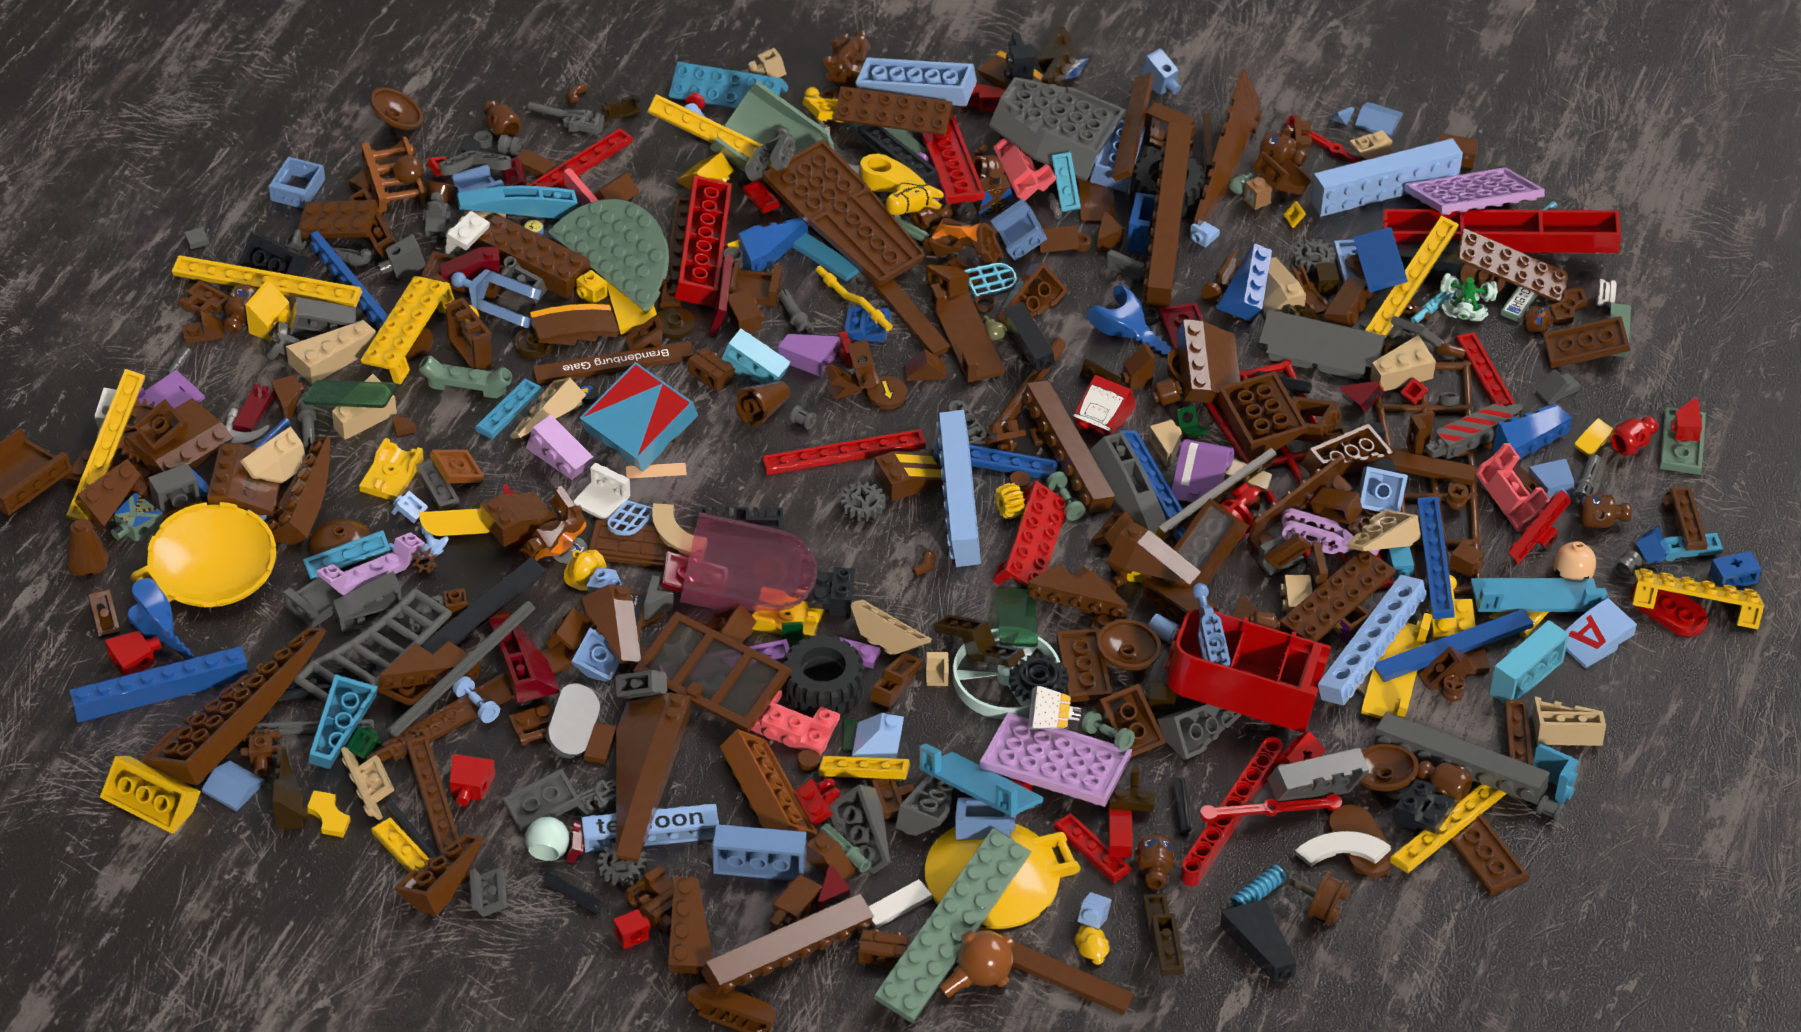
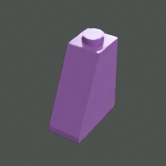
M787 334L784 340L778 343L777 352L790 361L789 365L821 377L826 371L825 368L832 363L839 353L840 338L837 336Z

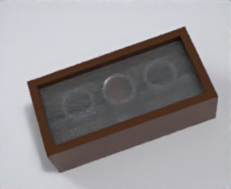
M1211 498L1207 500L1173 548V550L1201 571V575L1189 587L1191 589L1198 583H1203L1206 586L1209 584L1249 527L1248 524Z

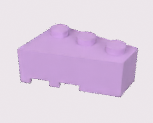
M551 414L533 427L526 449L571 480L589 468L593 456Z

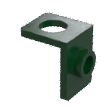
M1194 405L1176 410L1178 426L1182 434L1189 438H1197L1209 433L1207 428L1198 424ZM1190 412L1192 414L1191 420L1184 423L1182 420L1183 414Z
M803 622L782 623V640L787 639L789 648L793 645L797 646V642L803 640Z

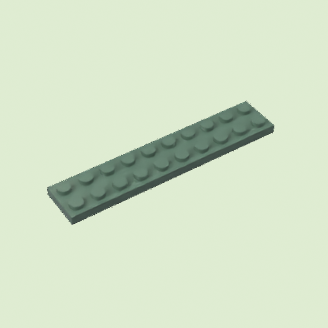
M993 828L876 992L874 999L913 1023L957 961L958 952L963 943L962 935L969 930H973L974 933L978 931L1029 858L1031 851Z

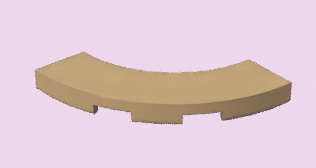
M653 503L652 516L654 527L661 540L668 547L671 546L679 550V553L704 559L708 544L707 538L693 536L680 528L674 518V505Z

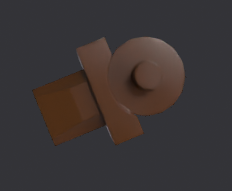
M1295 115L1293 128L1287 125L1280 133L1293 138L1296 141L1297 150L1300 148H1310L1311 136L1301 134H1310L1311 123L1310 121H1301L1300 115Z
M1017 420L1003 423L1005 433H1003L1001 423L988 425L990 437L984 438L985 444L1000 442L997 447L1001 451L1013 453L1017 443L1013 442L1012 439L1026 436L1025 430H1019Z

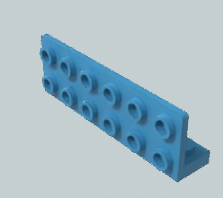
M677 62L669 97L686 100L689 94L698 93L704 98L705 104L736 109L756 81L778 96L780 92L787 93L788 85L782 78Z
M1472 578L1470 582L1478 612H1516L1522 609L1524 612H1587L1607 597L1606 588H1596L1593 578H1584L1583 581H1574L1566 578Z
M928 744L920 746L921 771L990 805L992 808L1004 812L1008 816H1015L1043 802L1042 796L992 771L980 769L978 764L954 752L941 756L940 750Z

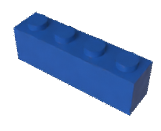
M1255 243L1244 256L1217 309L1250 322L1254 321L1263 307L1272 250Z
M1555 403L1537 409L1535 414L1528 412L1524 414L1523 418L1513 417L1510 418L1508 423L1504 421L1498 422L1493 452L1496 453L1504 443H1510L1519 455L1520 459L1518 461H1520L1526 455L1534 453L1544 445L1551 444L1555 439L1568 434L1571 428L1572 417Z

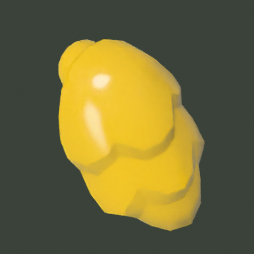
M1081 924L1074 939L1075 944L1079 948V953L1086 958L1092 959V962L1096 965L1102 964L1104 957L1109 952L1108 940L1105 938L1102 929Z

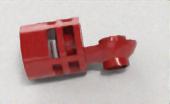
M1246 482L1232 491L1231 494L1234 496V499H1226L1220 504L1249 525L1241 539L1248 533L1253 524V517L1247 508L1259 499L1257 494L1261 491L1260 488L1249 486Z

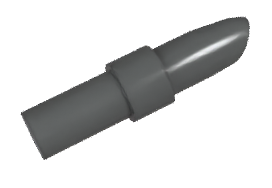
M185 348L176 357L168 370V375L175 370L178 371L179 368L181 369L185 360L192 353L189 348Z

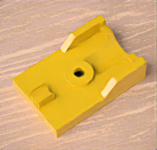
M385 438L376 451L371 468L359 485L360 491L395 501L399 495L404 493L417 472V465L422 464L424 460L423 449L417 448V450L412 449L408 452L403 451L395 443H391L390 439Z
M762 587L757 611L752 614L753 618L757 621L752 629L782 635V623L803 622V639L808 640L809 637L816 635L824 609L808 608L809 602L792 599L783 591Z

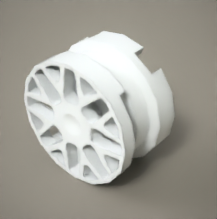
M1599 279L1596 305L1599 307L1603 305L1610 307L1611 303L1615 302L1616 281L1610 280V282H1606L1603 279Z

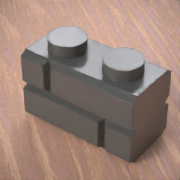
M649 670L616 675L617 697L634 699L667 693L666 672Z

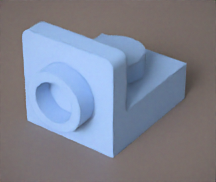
M1205 221L1200 226L1194 223L1191 225L1190 239L1203 247H1207L1219 236L1220 230Z
M408 491L404 497L399 495L394 501L393 505L395 508L391 513L395 515L399 511L411 522L415 523L419 519V512H425L428 506Z

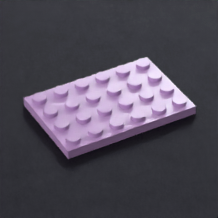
M1499 168L1406 183L1404 191L1412 195V197L1419 199L1422 203H1426L1432 209H1436L1440 214L1448 215L1453 211L1466 212L1471 208L1484 209L1489 205L1502 206L1503 203H1519L1520 200L1534 201L1538 197H1544L1545 189L1507 168Z
M1007 713L980 760V769L989 770L1011 779L1066 794L1096 805L1106 806L1131 757L1132 749L1122 751L1115 744L1063 728L1031 730L1028 729L1029 718Z

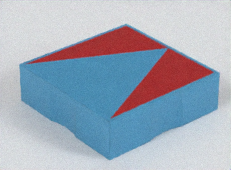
M635 362L580 417V420L586 432L604 445L615 449L622 458L643 472L663 452L668 443L679 436L698 416V413L692 401Z

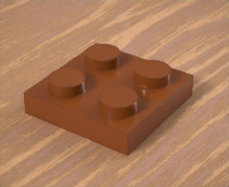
M468 450L431 451L430 458L446 483H482L484 475Z

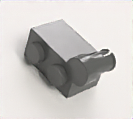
M513 256L505 258L504 265L506 269L501 275L542 290L539 297L540 300L547 290L543 279L521 268L515 257L514 259ZM507 289L535 305L539 302L537 299Z

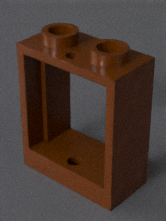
M1154 102L1145 113L1143 141L1162 149L1164 131L1159 130L1160 121L1167 124L1169 122L1192 125L1191 151L1194 146V141L1192 140L1196 129L1194 127L1195 118Z
M1293 396L1292 401L1301 416L1322 417L1318 424L1306 423L1308 430L1293 440L1321 444L1326 442L1337 423L1341 420V412L1337 402Z

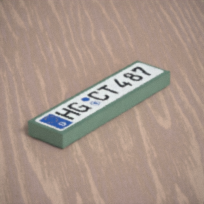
M1518 286L1503 307L1501 315L1519 322L1538 294Z

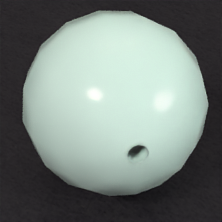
M541 817L528 827L525 833V846L535 858L553 861L566 852L569 846V832L564 823L558 819Z

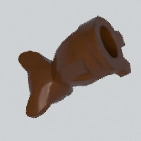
M952 203L945 204L940 209L924 207L919 212H911V218L919 229L925 231L929 228V224L937 223L943 218L952 220V209L950 207Z

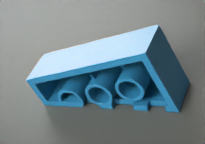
M335 675L309 754L310 764L328 769L332 767L341 753V748L346 745L376 698L377 686Z

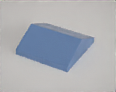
M1367 102L1360 110L1355 128L1372 133L1383 130L1390 138L1403 112Z
M589 628L571 661L588 678L605 682L611 681L620 664L607 646L608 641L603 634L599 635L592 628Z
M228 761L213 770L203 786L202 792L229 808L238 811L265 783V780L232 761Z

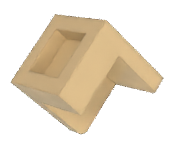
M927 652L926 685L948 686V652Z

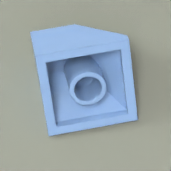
M1363 467L1359 487L1362 508L1382 512L1385 509L1400 512L1408 475L1372 467Z
M881 713L858 722L852 757L896 759L904 717Z

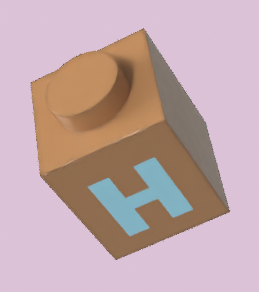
M1258 176L1245 183L1244 200L1254 210L1271 203L1272 186L1264 178Z

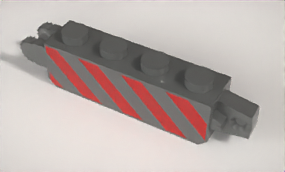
M1495 403L1438 428L1436 439L1426 445L1425 452L1432 458L1443 456L1447 460L1467 450L1474 449L1485 442H1490L1495 438L1498 422L1504 421L1508 423L1510 418L1513 417L1520 419L1519 414L1522 412V407L1520 404H1512L1505 407L1501 403Z

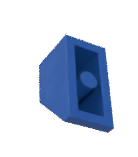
M1659 526L1640 535L1636 541L1648 564L1652 562L1658 564L1666 559L1665 555H1667L1669 550Z

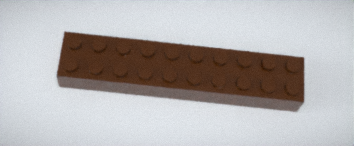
M1169 122L1168 130H1164L1144 282L1143 299L1147 300L1146 307L1158 309L1168 307L1171 303L1192 125Z

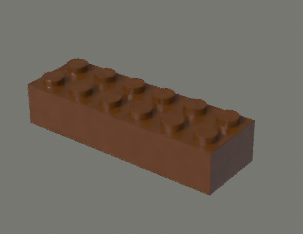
M496 213L488 220L490 222L489 228L472 244L473 250L483 247H499L500 265H504L505 258L513 256L514 259L515 257L521 268L542 278L548 290L566 299L577 290L576 279L590 271V259Z

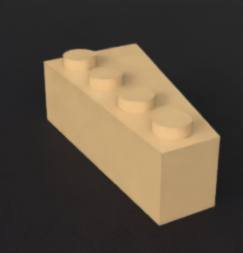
M362 320L286 346L288 364L313 385L361 358L375 338L376 331Z

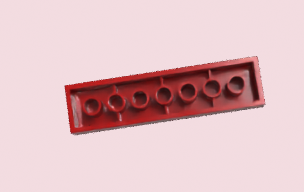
M694 175L689 192L674 299L713 307L719 285L732 183Z

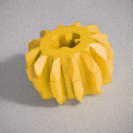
M1015 483L1003 484L996 488V494L994 495L997 510L1000 511V515L1005 519L1016 518L1024 513L1025 499L1022 496L1023 492L1020 491V487Z

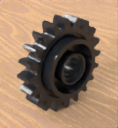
M1036 654L1035 659H1032L1031 656L1027 655V661L1020 659L1019 664L1010 669L1009 685H1011V691H1015V697L1022 696V702L1030 699L1031 704L1032 689L1036 686L1065 694V690L1068 689L1069 674H1067V667H1063V662L1056 663L1055 657L1048 660L1047 655L1040 658Z

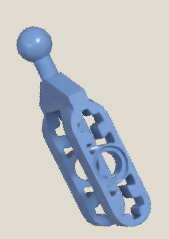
M487 269L472 281L466 279L465 275L461 272H456L451 276L453 286L469 288L472 306L517 325L529 327L531 323L529 317L483 300L489 282L539 300L542 290Z
M1203 583L1195 584L1192 588V595L1198 600L1200 607L1197 641L1201 659L1229 667L1230 658L1221 619L1217 614H1214L1213 607L1207 604L1206 597L1209 594V589Z

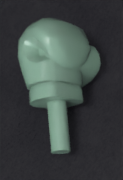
M1252 173L1247 175L1241 174L1232 178L1228 186L1230 191L1238 195L1244 194L1245 183L1250 180Z

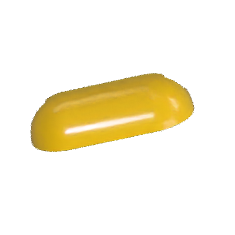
M481 509L419 512L420 522L424 529L436 536L490 532L481 520Z

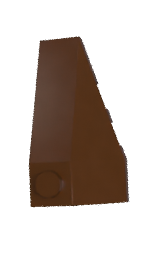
M1044 262L1031 264L1018 280L996 318L1007 328L1005 309L1023 302L1030 315L1034 317L1049 307L1056 305L1068 289Z
M1133 521L1119 533L1107 559V564L1125 573L1132 574L1133 571L1144 574L1146 578H1151V576L1163 578L1164 582L1190 587L1201 575L1200 570L1150 530Z
M608 584L582 597L580 602L586 618L595 623L597 633L599 635L603 634L608 641L607 646L617 660L622 664L637 665L641 660L634 604L628 586Z
M464 834L445 847L442 855L435 859L431 857L426 860L427 865L419 871L415 869L410 871L394 887L395 891L419 912L437 916L451 901L484 841L483 838L472 834Z

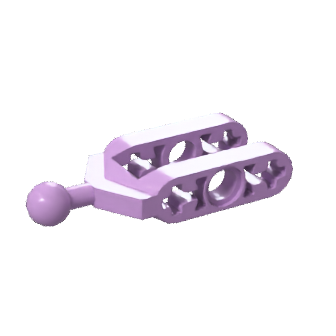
M1292 508L1283 511L1281 521L1283 525L1282 535L1285 540H1288L1297 533H1302L1305 539L1307 535L1317 538L1314 541H1309L1311 547L1313 542L1321 543V539L1324 540L1321 545L1322 550L1328 554H1335L1337 552L1347 553L1354 550L1347 547V544L1354 536L1346 529L1341 528L1337 522ZM1293 515L1294 520L1288 521L1287 518ZM1309 521H1313L1317 524V526L1313 527L1310 525H1306V523ZM1331 527L1334 528V532H1330L1327 530H1330ZM1288 530H1295L1292 535L1288 534ZM1328 542H1335L1332 547L1328 546ZM1379 549L1369 550V552L1376 556L1379 553Z

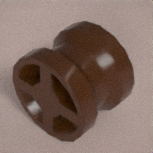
M1459 483L1450 485L1447 491L1446 504L1456 510L1464 508L1467 502L1468 488Z
M1450 674L1445 677L1442 695L1446 700L1455 702L1462 699L1465 688L1464 678L1457 674Z

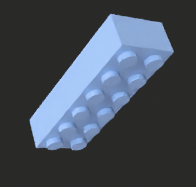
M867 58L856 80L857 89L952 101L953 105L967 106L977 80L973 64Z

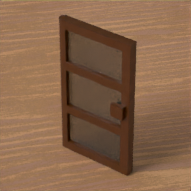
M675 612L633 670L634 673L649 670L666 672L668 692L691 696L692 704L747 732L751 731L792 672V668L679 612Z

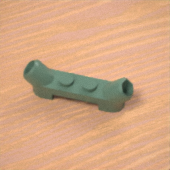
M432 356L425 357L419 365V372L427 377L428 386L439 390H445L446 385L481 390L484 397L500 398L505 395L506 387L512 382V374L505 367H500L494 372L441 364Z

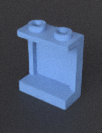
M488 165L452 175L453 185L459 188V190H455L456 194L476 189L504 187L502 180L495 181L491 177Z
M1023 199L991 220L1007 246L1006 251L1015 261L1047 240L1033 210Z

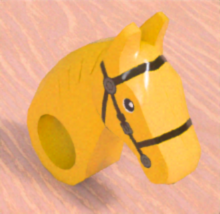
M869 154L862 158L859 176L868 187L876 192L894 193L886 200V210L889 214L901 215L919 212L924 207L941 208L942 205L933 198H942L944 196L943 192L927 185L922 178L904 164L882 154Z

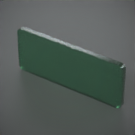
M316 380L305 395L303 403L304 405L384 408L396 391L397 386L395 383Z
M999 588L996 590L1000 645L1011 647L1038 646L1035 599L1027 595L1028 589Z

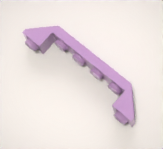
M409 532L395 538L393 552L345 572L331 564L317 570L316 574L337 592L346 595L392 571L396 574L406 570L414 560L413 554H418L419 548H423L425 542Z

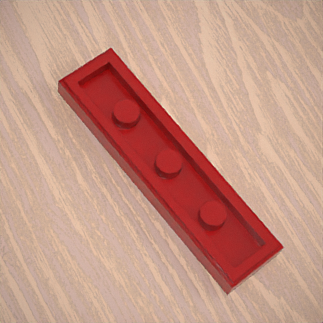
M1069 813L1054 823L1053 829L1057 832H1064L1067 841L1113 883L1130 873L1131 867L1120 857H1109V847L1073 814Z

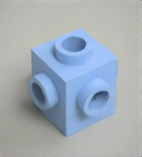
M597 567L589 579L587 588L589 593H592L608 584L621 585V581L616 570Z

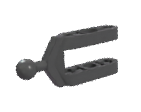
M784 126L779 127L775 131L776 138L753 150L745 165L747 177L751 181L762 177L770 160L776 171L788 166L795 152V139L793 135H790L788 128Z

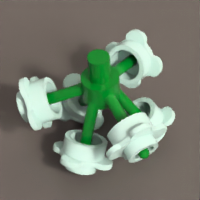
M1446 273L1441 281L1440 290L1448 295L1456 292L1457 299L1445 300L1441 307L1445 314L1450 317L1481 321L1488 316V312H1486L1487 308L1483 304H1477L1476 301L1479 300L1480 296L1484 301H1494L1497 295V284L1494 281L1491 283L1485 282L1480 288H1476L1474 279L1469 277L1466 279V283L1459 285L1456 276H1450L1449 273Z

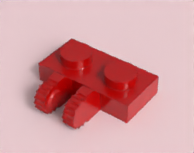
M832 778L824 779L818 786L813 779H810L794 790L805 813L814 826L833 815L828 805L841 794L839 789L833 788L835 782Z

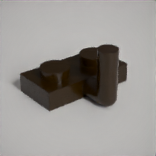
M1131 768L1130 790L1124 788L1113 790L1110 796L1109 808L1154 812L1156 792L1139 791V768Z

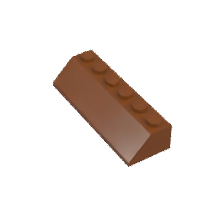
M737 729L720 748L724 753V759L733 770L732 774L738 779L742 792L750 801V807L757 814L759 824L764 829L806 832V841L813 839L818 833L805 813L767 740Z

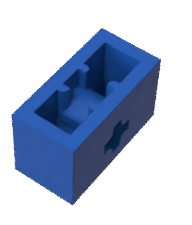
M1749 551L1713 559L1709 574L1716 586L1731 585L1738 588L1758 583L1762 569L1752 552Z

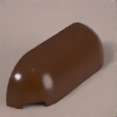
M704 983L692 987L687 993L688 1001H692L696 1009L699 1010L697 1012L698 1015L741 1032H767L772 1028L776 1020V1011L770 1004L734 990L725 994L721 992L714 995L709 984Z

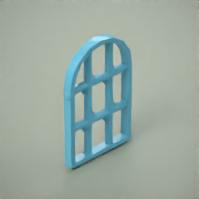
M994 263L964 270L967 273L979 272L978 276L969 278V286L975 298L982 294L990 295L1007 291L1016 283V273L1007 264ZM996 267H1003L1006 269L998 271ZM988 268L994 269L992 273L983 274L981 271ZM1011 272L1013 275L1012 278L1003 280L1000 277L1001 273ZM997 275V281L986 282V277ZM982 279V285H972L971 280ZM1013 281L1010 286L1005 287V282ZM1001 284L1002 288L990 290L989 288L991 285ZM986 287V292L977 294L975 289Z

